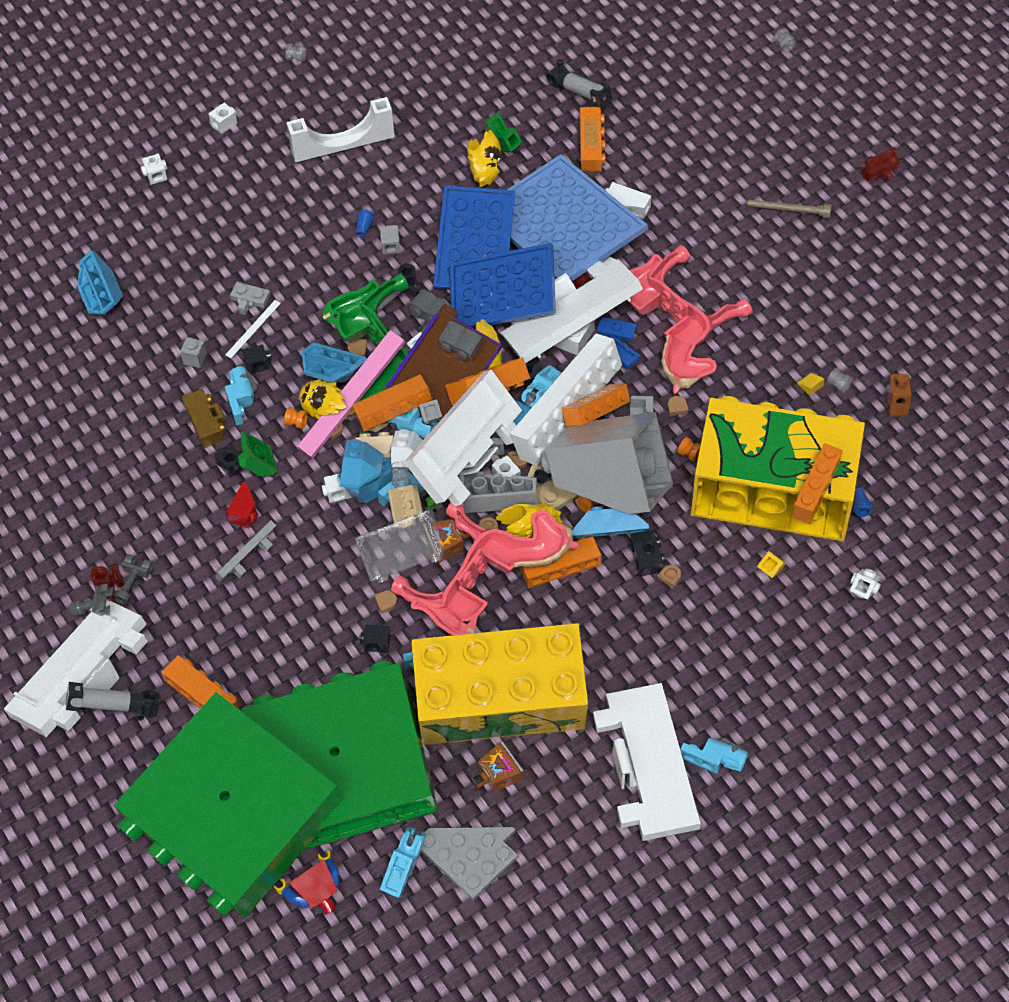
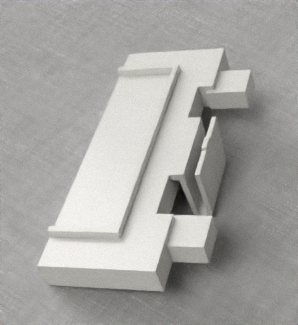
M619 259L607 266L601 261L595 263L587 269L589 276L593 280L578 289L575 288L568 275L564 273L555 279L556 313L532 317L531 319L511 321L512 326L501 333L519 358L523 357L525 363H527L536 356L540 358L542 352L623 301H631L630 297L643 289L639 280Z
M492 370L485 371L404 463L436 504L445 502L448 498L454 506L461 505L470 495V492L457 475L463 476L477 473L489 461L498 449L497 447L489 449L494 443L490 436L495 431L506 445L512 444L513 441L510 433L516 427L513 420L522 410Z
M106 599L105 607L110 605L109 614L100 616L93 613L91 608V613L27 684L18 693H14L15 697L4 708L5 712L10 718L45 737L57 725L69 731L81 717L76 711L66 710L65 698L68 682L83 683L85 688L110 690L120 678L109 657L120 645L122 648L137 654L148 642L145 636L139 633L146 626L142 616Z
M662 683L606 694L608 709L593 712L596 731L599 733L622 728L624 739H616L612 750L621 789H624L626 774L629 787L637 786L641 804L636 802L617 806L621 828L639 825L642 841L699 830V816Z

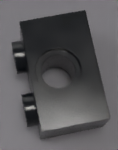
M654 530L631 534L630 545L639 576L660 573L666 561L664 553H660V539L658 536H655Z

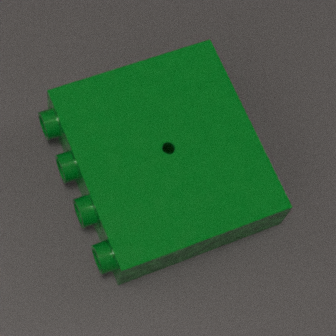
M390 661L377 662L369 668L368 672L355 676L349 672L339 673L330 679V683L317 687L312 684H301L294 687L289 695L279 698L272 695H263L255 698L251 706L241 708L244 714L336 784L345 797L319 826L318 830L321 831L304 850L439 811L407 678L400 663L393 664Z
M215 692L114 804V807L124 817L117 827L129 838L137 842L144 834L153 842L146 851L164 867L172 859L180 864L182 868L176 876L194 892L202 884L210 889L213 893L206 901L220 914L226 917L234 909L243 918H246L321 831L318 830L319 826L345 797L336 784Z

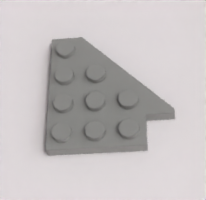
M514 827L428 828L424 832L427 836L421 852L473 901L518 859V855L505 844L515 833Z

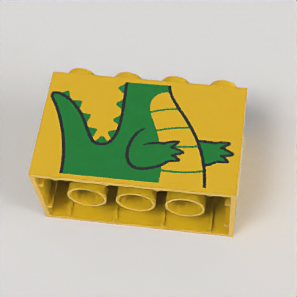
M723 396L720 399L710 398L695 472L691 516L844 541L854 499L865 423L858 422L848 415H838L833 418L817 415L816 412L810 409H798L796 411L779 409L775 404L768 402L759 403L758 405L741 403L737 398L731 396ZM825 443L843 450L841 462L811 524L792 517L793 508Z
M579 623L411 640L421 739L424 745L585 729L588 699Z

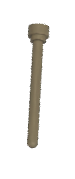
M759 200L746 201V205L749 207L814 213L823 216V218L830 219L831 204L816 207Z

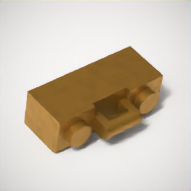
M203 388L183 395L182 399L185 409L203 449L224 441L223 433H225L222 422L226 420L220 404H213L210 395H206ZM214 411L217 415L215 417L212 416V412Z

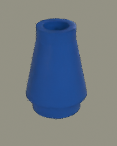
M362 209L357 214L356 235L360 237L366 236L368 229L374 221V214L371 211Z
M857 488L854 492L853 511L859 517H866L872 511V504L866 496L864 489Z

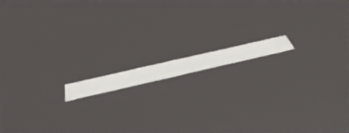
M274 300L227 352L226 356L232 358L280 305V302Z

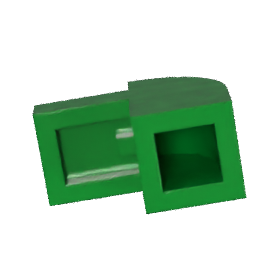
M494 113L484 122L487 130H492L498 138L501 151L512 152L522 143L517 130L506 127L500 113Z

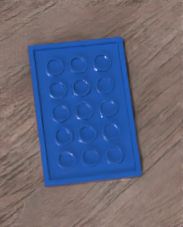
M444 186L433 283L434 289L451 290L450 263L510 251L515 191Z
M552 243L450 263L451 307L458 312L457 319L472 328H476V323L480 322L481 319H484L490 325L556 313L554 246Z

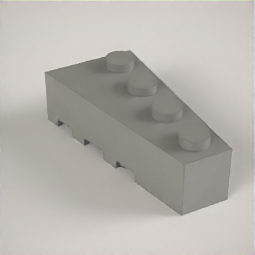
M482 471L460 476L461 482L470 492V495L463 502L465 513L498 511L515 504L540 503V491L537 479L534 477L517 475L505 477L499 473H495V475L484 474Z

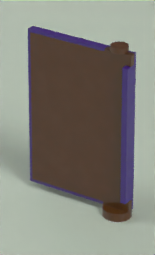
M443 304L393 374L384 390L421 374L429 388L432 400L438 401L443 418L453 407L445 385L487 370L501 350L502 345L458 320V312L451 306ZM449 321H453L482 336L483 343L472 360H464L457 356V352L452 350L448 352L441 348L439 337Z

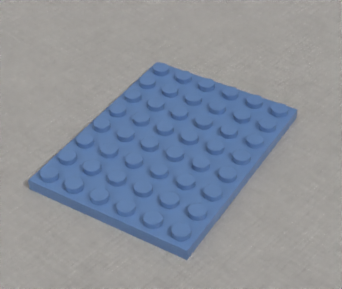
M561 154L507 189L516 193L511 242L519 249L552 243L554 246L555 279L566 273L572 282L595 263L603 261L648 230V225Z

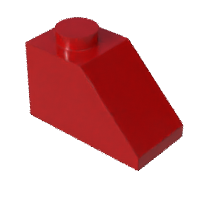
M243 482L228 507L226 514L228 522L249 529L252 523L256 522L258 512L246 482Z

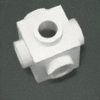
M159 154L142 159L144 165L141 166L144 177H148L151 185L167 180L165 172L167 165L165 160H161Z
M862 569L858 573L855 572L850 582L853 584L850 591L860 598L869 599L873 594H877L881 586L878 583L880 577L876 575L875 571L870 569Z

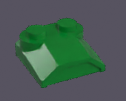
M243 430L241 432L243 452L238 456L240 466L243 469L254 472L258 477L273 476L278 469L271 446Z

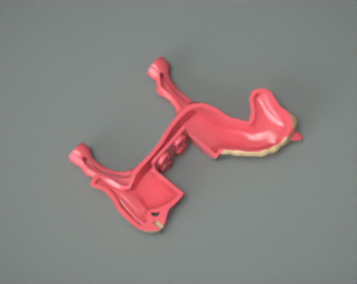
M682 245L675 248L672 253L665 255L664 259L654 254L648 263L629 270L639 280L643 288L630 297L631 301L629 302L631 306L644 315L661 305V308L665 312H669L674 320L678 322L664 332L666 343L664 344L661 360L664 374L673 384V394H676L680 388H689L698 380L710 376L716 371L717 366L714 360L691 356L695 347L702 344L711 331L723 322L736 317H747L753 313L751 305L746 300L741 299L736 304H725L716 313L707 316L693 304L673 292L665 284L664 280L668 272L676 264L686 263L690 259L688 250Z
M450 502L446 514L454 518L457 529L466 532L474 539V543L468 551L460 570L450 584L440 593H421L409 585L408 579L401 575L394 580L391 592L401 595L407 602H412V609L422 610L427 613L436 625L450 635L473 634L477 618L485 610L488 602L468 590L474 587L479 574L486 570L487 563L506 573H510L514 567L544 566L559 560L569 549L578 548L579 544L573 541L572 530L562 523H557L550 513L545 510L533 513L531 518L534 529L533 538L517 537L502 530L484 529L466 516L464 503L454 506Z

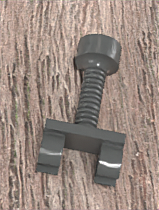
M126 555L122 568L123 571L130 574L122 589L116 590L113 600L121 605L128 603L130 599L128 592L137 575L148 578L153 570V561L146 559L142 567L135 566V556Z
M102 584L100 587L96 586L94 599L86 602L80 599L71 602L70 612L74 616H80L85 614L87 609L92 608V612L100 616L109 614L110 605L105 607L107 596H112L113 587L107 588L108 584Z

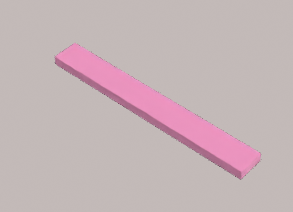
M391 330L387 333L340 392L345 397L343 401L347 408L338 410L339 414L322 415L297 446L311 458L315 457L353 409L352 405L362 398L406 343L405 340Z

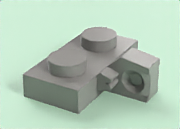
M236 282L230 294V299L239 303V314L246 315L250 306L264 308L271 294L270 290Z

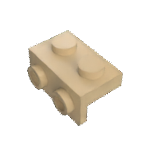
M389 432L378 433L376 437H371V433L359 434V438H355L362 442H367L384 454V457L391 459V445L394 436H390Z
M417 484L388 490L395 527L424 522Z

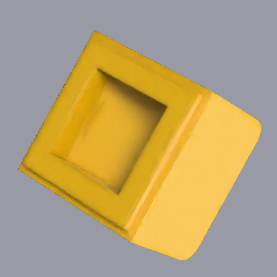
M810 373L797 382V384L810 396L824 386L825 379Z
M768 551L757 567L771 578H774L787 563Z

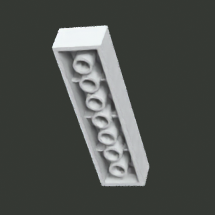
M595 334L512 430L510 436L520 460H525L538 466L542 461V454L545 449L569 427L565 425L562 407L603 388L615 373L619 371L622 363L614 339Z

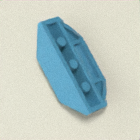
M91 250L79 261L78 290L89 314L104 315L119 302L123 294L112 269L95 251Z
M314 342L301 352L305 375L331 383L350 380L367 360L365 356Z
M358 439L347 440L343 456L340 487L360 489L364 484L381 476L384 454L367 442H362Z
M384 457L381 476L364 484L360 489L344 488L350 496L367 504L378 497L379 490L396 478L401 468H391V459ZM341 473L337 475V479L339 480V482L341 479Z
M593 507L572 530L573 539L648 531L649 524L635 513L626 514L613 508Z

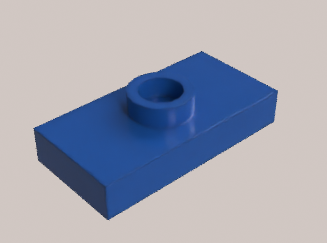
M601 317L597 334L606 337L613 335L619 340L632 342L637 324Z
M612 335L610 338L615 341L622 366L629 370L640 360V355Z

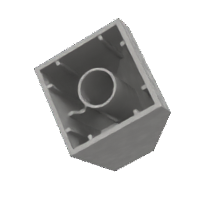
M656 412L595 420L583 426H569L542 454L544 471L547 474H552L554 486L626 514L650 512L673 485Z

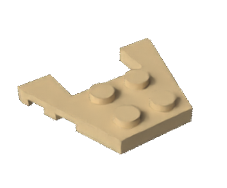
M542 461L538 466L532 464L527 477H534V472L543 467ZM552 475L548 482L544 484L538 483L540 503L545 502L556 510L563 508L579 496L554 486Z

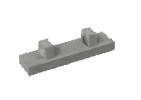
M270 520L217 572L215 578L221 583L231 572L238 578H241L246 570L240 563L258 546L265 552L272 547L273 544L267 537L274 531L276 524Z

